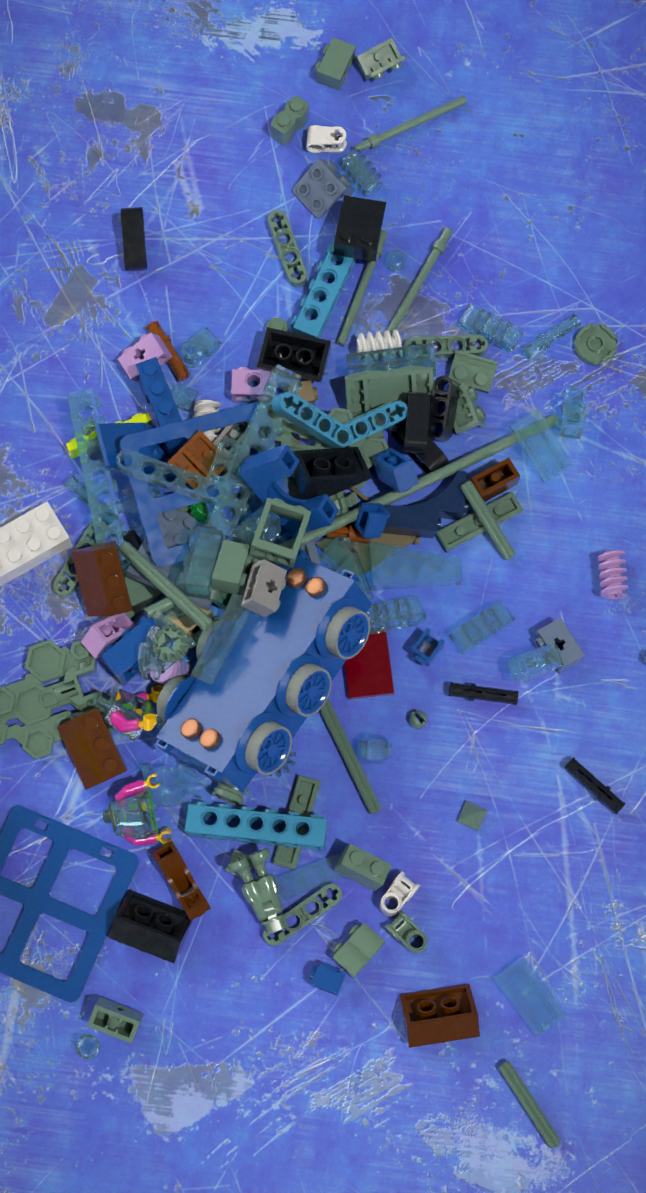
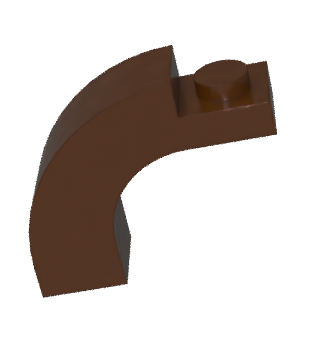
M172 841L152 852L190 921L202 916L211 909Z

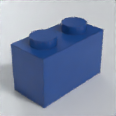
M389 448L372 457L379 480L397 492H407L413 486L419 484L412 460L403 454Z

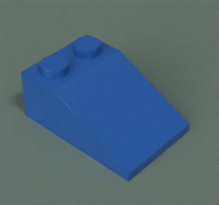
M143 422L95 425L105 466L127 472L119 445L120 440L126 435L153 429L156 426ZM160 444L139 449L145 474L166 467L165 454Z

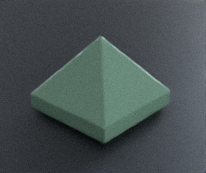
M466 800L457 822L479 831L487 809Z

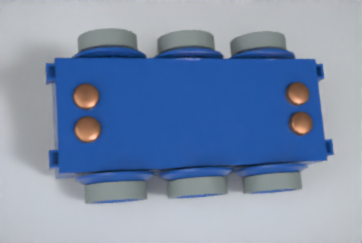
M300 549L293 568L277 564V566L287 570L285 576L286 585L280 594L279 600L281 602L278 610L263 617L242 607L241 603L246 587H242L240 595L235 594L238 609L243 611L240 618L228 622L216 620L211 628L202 632L196 648L197 659L201 665L205 666L200 675L190 677L176 676L163 687L157 701V714L165 724L156 736L158 741L155 745L161 751L170 756L173 753L177 758L203 771L210 778L219 783L223 782L241 793L244 792L256 773L270 775L281 768L290 754L293 737L306 718L314 715L324 706L330 694L332 680L345 661L353 658L363 649L370 633V619L366 612L372 603L357 585L356 581L360 582L356 574L346 569L339 574L308 560L307 554ZM251 568L248 569L246 572V574H248V579L251 572Z

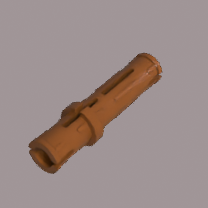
M158 321L148 324L146 327L148 332L159 335L173 357L167 362L178 381L186 380L190 377L191 373L174 349L170 336L165 334Z

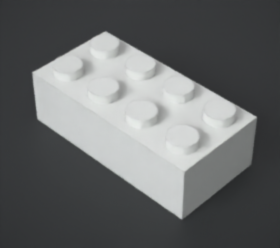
M48 501L0 528V587L72 546L68 534Z

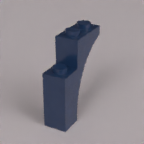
M457 471L451 484L441 494L429 501L409 506L385 504L384 507L391 516L387 519L383 533L433 538L437 531H440L441 518L460 520L464 513L468 511V500H465V495L460 487L469 481V479H466L467 471Z

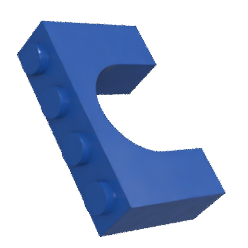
M157 357L136 364L140 387L146 402L151 403L159 427L182 421ZM179 438L163 443L169 459L187 443V439Z
M287 444L246 458L238 473L264 504H266L267 498H277L283 500L286 504L305 507L308 511H311L306 532L332 524L339 509L327 494L305 500L297 499L286 494L278 486L276 481L291 476L299 463V459ZM272 513L291 537L298 535L302 522Z

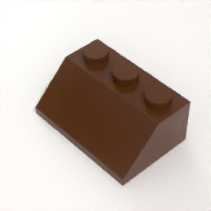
M116 540L71 551L88 617L113 616L132 611V604Z
M100 708L89 711L57 727L86 790L128 771Z
M470 984L400 994L409 1048L480 1037L478 1012Z

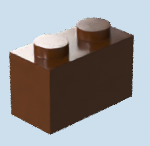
M507 458L473 476L470 481L474 484L483 501L486 502L518 485L520 474L510 458Z

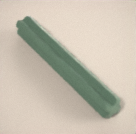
M472 481L465 482L460 486L461 490L504 560H509L515 555V551Z
M506 1061L500 1065L499 1070L547 1145L550 1148L561 1143L560 1138L512 1064Z

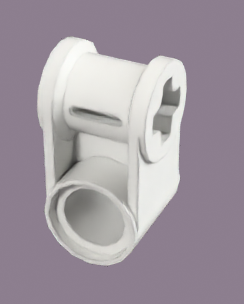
M319 125L308 127L307 151L312 153H341L346 149V131L342 127Z
M401 871L381 899L379 908L382 914L388 917L395 916L421 885L418 883L414 884ZM392 899L396 902L397 908L389 910L384 902Z

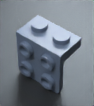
M318 159L293 187V193L317 218H322L342 195L351 196L356 191L351 186L352 181L347 176L341 175L337 171L339 169L338 166L331 160Z

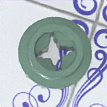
M174 625L162 627L159 632L155 633L154 641H152L153 652L162 661L176 662L186 655L189 649V637L181 627ZM167 636L172 640H176L173 643L174 651L168 646L164 647L168 643Z

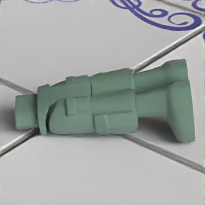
M268 848L248 855L258 880L253 879L247 857H242L229 863L228 867L231 872H237L243 879L245 884H243L241 889L245 899L251 904L256 916L261 921V926L265 925L269 935L284 929L285 924L282 919L284 914L282 913V906L278 896V885L274 875L267 874L265 862L270 857V851Z

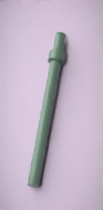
M462 96L381 134H373L367 137V140L354 145L353 150L357 154L368 148L378 147L381 142L467 104V100Z
M445 228L439 240L434 242L431 254L387 328L391 336L393 330H397L437 258L445 251L446 243L453 232L451 229Z
M381 230L376 262H367L338 337L337 344L339 346H345L377 260L382 256L384 251L383 245L388 234L386 231Z

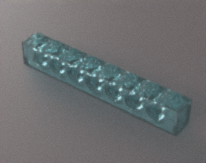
M276 365L272 369L202 528L203 530L225 540L230 539L232 536L235 537L238 533L240 524L237 523L240 516L244 517L248 510L249 504H247L249 496H253L255 493L238 471L246 458L251 456L250 448H255L258 453L275 448L276 444L273 441L275 436H279L283 430L284 423H282L284 417L276 413V418H271L267 413V409L272 408L271 401L277 395V388L297 395L302 386L299 383L301 375L280 365ZM259 428H264L267 431V438H262L259 435ZM233 488L240 490V499H235L232 496ZM224 508L232 512L231 520L224 518Z
M93 388L69 392L67 396L96 544L107 543V540L112 537L119 540L117 548L121 564H129L128 559L120 553L119 549L120 545L124 544L123 536L127 535L125 522H120L119 514H122L123 510L121 501H116L115 493L119 492L117 480L112 479L110 471L115 470L105 466L103 455L97 461L90 459L92 453L99 452L102 454L98 435L94 439L86 438V434L90 431L97 433L95 425L105 423L104 415L99 416L98 408L102 407L100 395H95ZM85 410L93 412V415L89 418L81 416ZM102 473L106 475V478L102 482H96L94 480L95 475ZM101 495L110 496V500L105 504L98 501ZM106 516L114 518V522L111 525L102 523Z

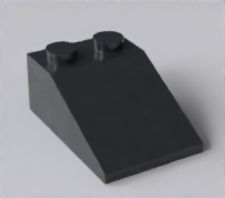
M344 195L334 241V255L376 262L386 202Z
M358 447L299 450L294 452L295 456L299 459V463L292 476L304 500L327 494L330 497L371 479V473Z

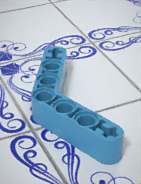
M292 392L277 394L271 401V406L277 414L332 448L349 446L404 420L407 417L408 408L402 401L390 402L345 423H340ZM302 409H303V410L305 411V413H306L305 419H303V418L301 417V410H302ZM395 411L393 415L389 416L388 413ZM375 415H376L377 418H378V424H377V425H376L375 422H374V417H375ZM320 421L324 425L323 431H321L319 428ZM356 424L360 427L359 434L356 431ZM338 432L341 434L342 437L341 442L337 440Z

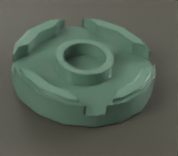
M588 324L581 328L576 335L574 343L575 353L581 361L588 365H604L611 361L616 354L617 337L612 329L605 325Z

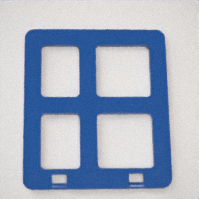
M254 402L129 434L120 440L119 445L152 561L156 566L164 567L221 550L223 540L243 544L251 543L258 524L235 531L229 528L222 504V497L251 489L241 475L221 481L215 479L200 494L191 488L153 498L150 494L139 449L179 438H185L188 442L199 430L204 433L245 421L251 424L259 453L276 448L268 415L262 403ZM262 427L265 428L268 438L261 441L258 428ZM286 479L277 480L278 486L289 495ZM204 503L213 529V536L167 548L158 522V514ZM277 519L266 522L260 539L284 534L287 531Z
M23 806L14 807L0 833V895L23 904L24 910L5 951L0 954V973L66 1002L72 1003L77 1001L112 926L114 916L120 908L139 865L138 857L132 852L50 819ZM37 819L49 824L46 831L34 827ZM22 829H28L54 842L33 888H27L1 876L3 867ZM102 847L114 852L111 859L100 855ZM71 849L117 867V873L96 916L50 897L52 887ZM41 914H47L88 932V938L68 981H61L20 962L21 955Z

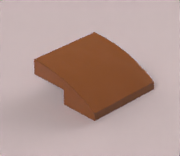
M199 430L168 463L200 494L231 461Z

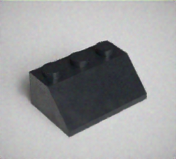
M267 327L257 368L321 382L329 360L331 341Z
M129 890L114 916L108 938L175 963L193 919L190 921L184 910Z

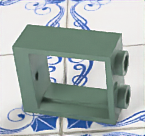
M267 498L249 554L293 568L309 523L311 511H308L303 506L286 504L281 499ZM269 512L302 522L293 550L260 539Z

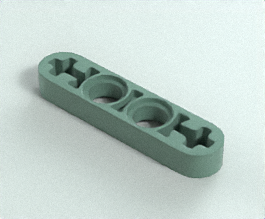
M274 210L268 216V226L290 285L302 287L307 281V271L288 218L283 211ZM274 218L281 220L282 229L278 230L277 222H274ZM282 235H287L290 241L283 244L278 241V238ZM292 253L296 255L297 259L294 262H288L285 260V256ZM296 267L298 275L301 276L300 280L294 277V268Z
M482 335L413 337L406 340L404 355L412 360L454 358L456 351L452 350L450 345L454 342H459L463 347L460 351L483 356L487 351L488 341ZM466 342H469V344H468L469 350H468V351H466V346H467V343H466ZM475 342H479L481 345L480 350L475 346ZM432 343H437L441 346V350L439 352H432L429 346ZM423 344H426L425 352H423ZM411 345H415V348H417L416 352H412L410 349Z
M100 520L91 522L74 550L81 549L84 545L94 546L103 544L109 535L106 523ZM100 527H102L103 534H97V536L95 537V541L98 543L95 544V542L92 541L93 537L95 536V532L93 529H99ZM72 554L53 584L54 591L60 598L70 597L79 585L77 574L69 571L70 566L74 564ZM65 574H67V576L71 578L67 583L69 589H64L62 592H60L61 589L59 585H64L66 583L67 577L65 576Z
M328 884L288 911L282 919L285 929L289 934L285 935L284 931H282L278 935V941L274 939L269 940L270 934L268 935L265 928L263 933L265 942L270 946H278L332 909L341 901V888L336 884ZM328 889L331 891L336 890L338 892L336 900L328 899L325 901L327 907L323 908L322 902L316 897L321 895L323 899L328 895ZM309 902H315L319 905L317 914L310 915L307 913L306 905ZM291 915H295L300 919V924L296 928H290L286 923L287 918Z

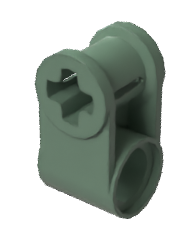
M400 910L398 916L390 925L386 924L384 928L411 954L419 955L426 949L427 937L411 918ZM413 937H419L422 939L423 945L420 948H414L411 946L410 940Z

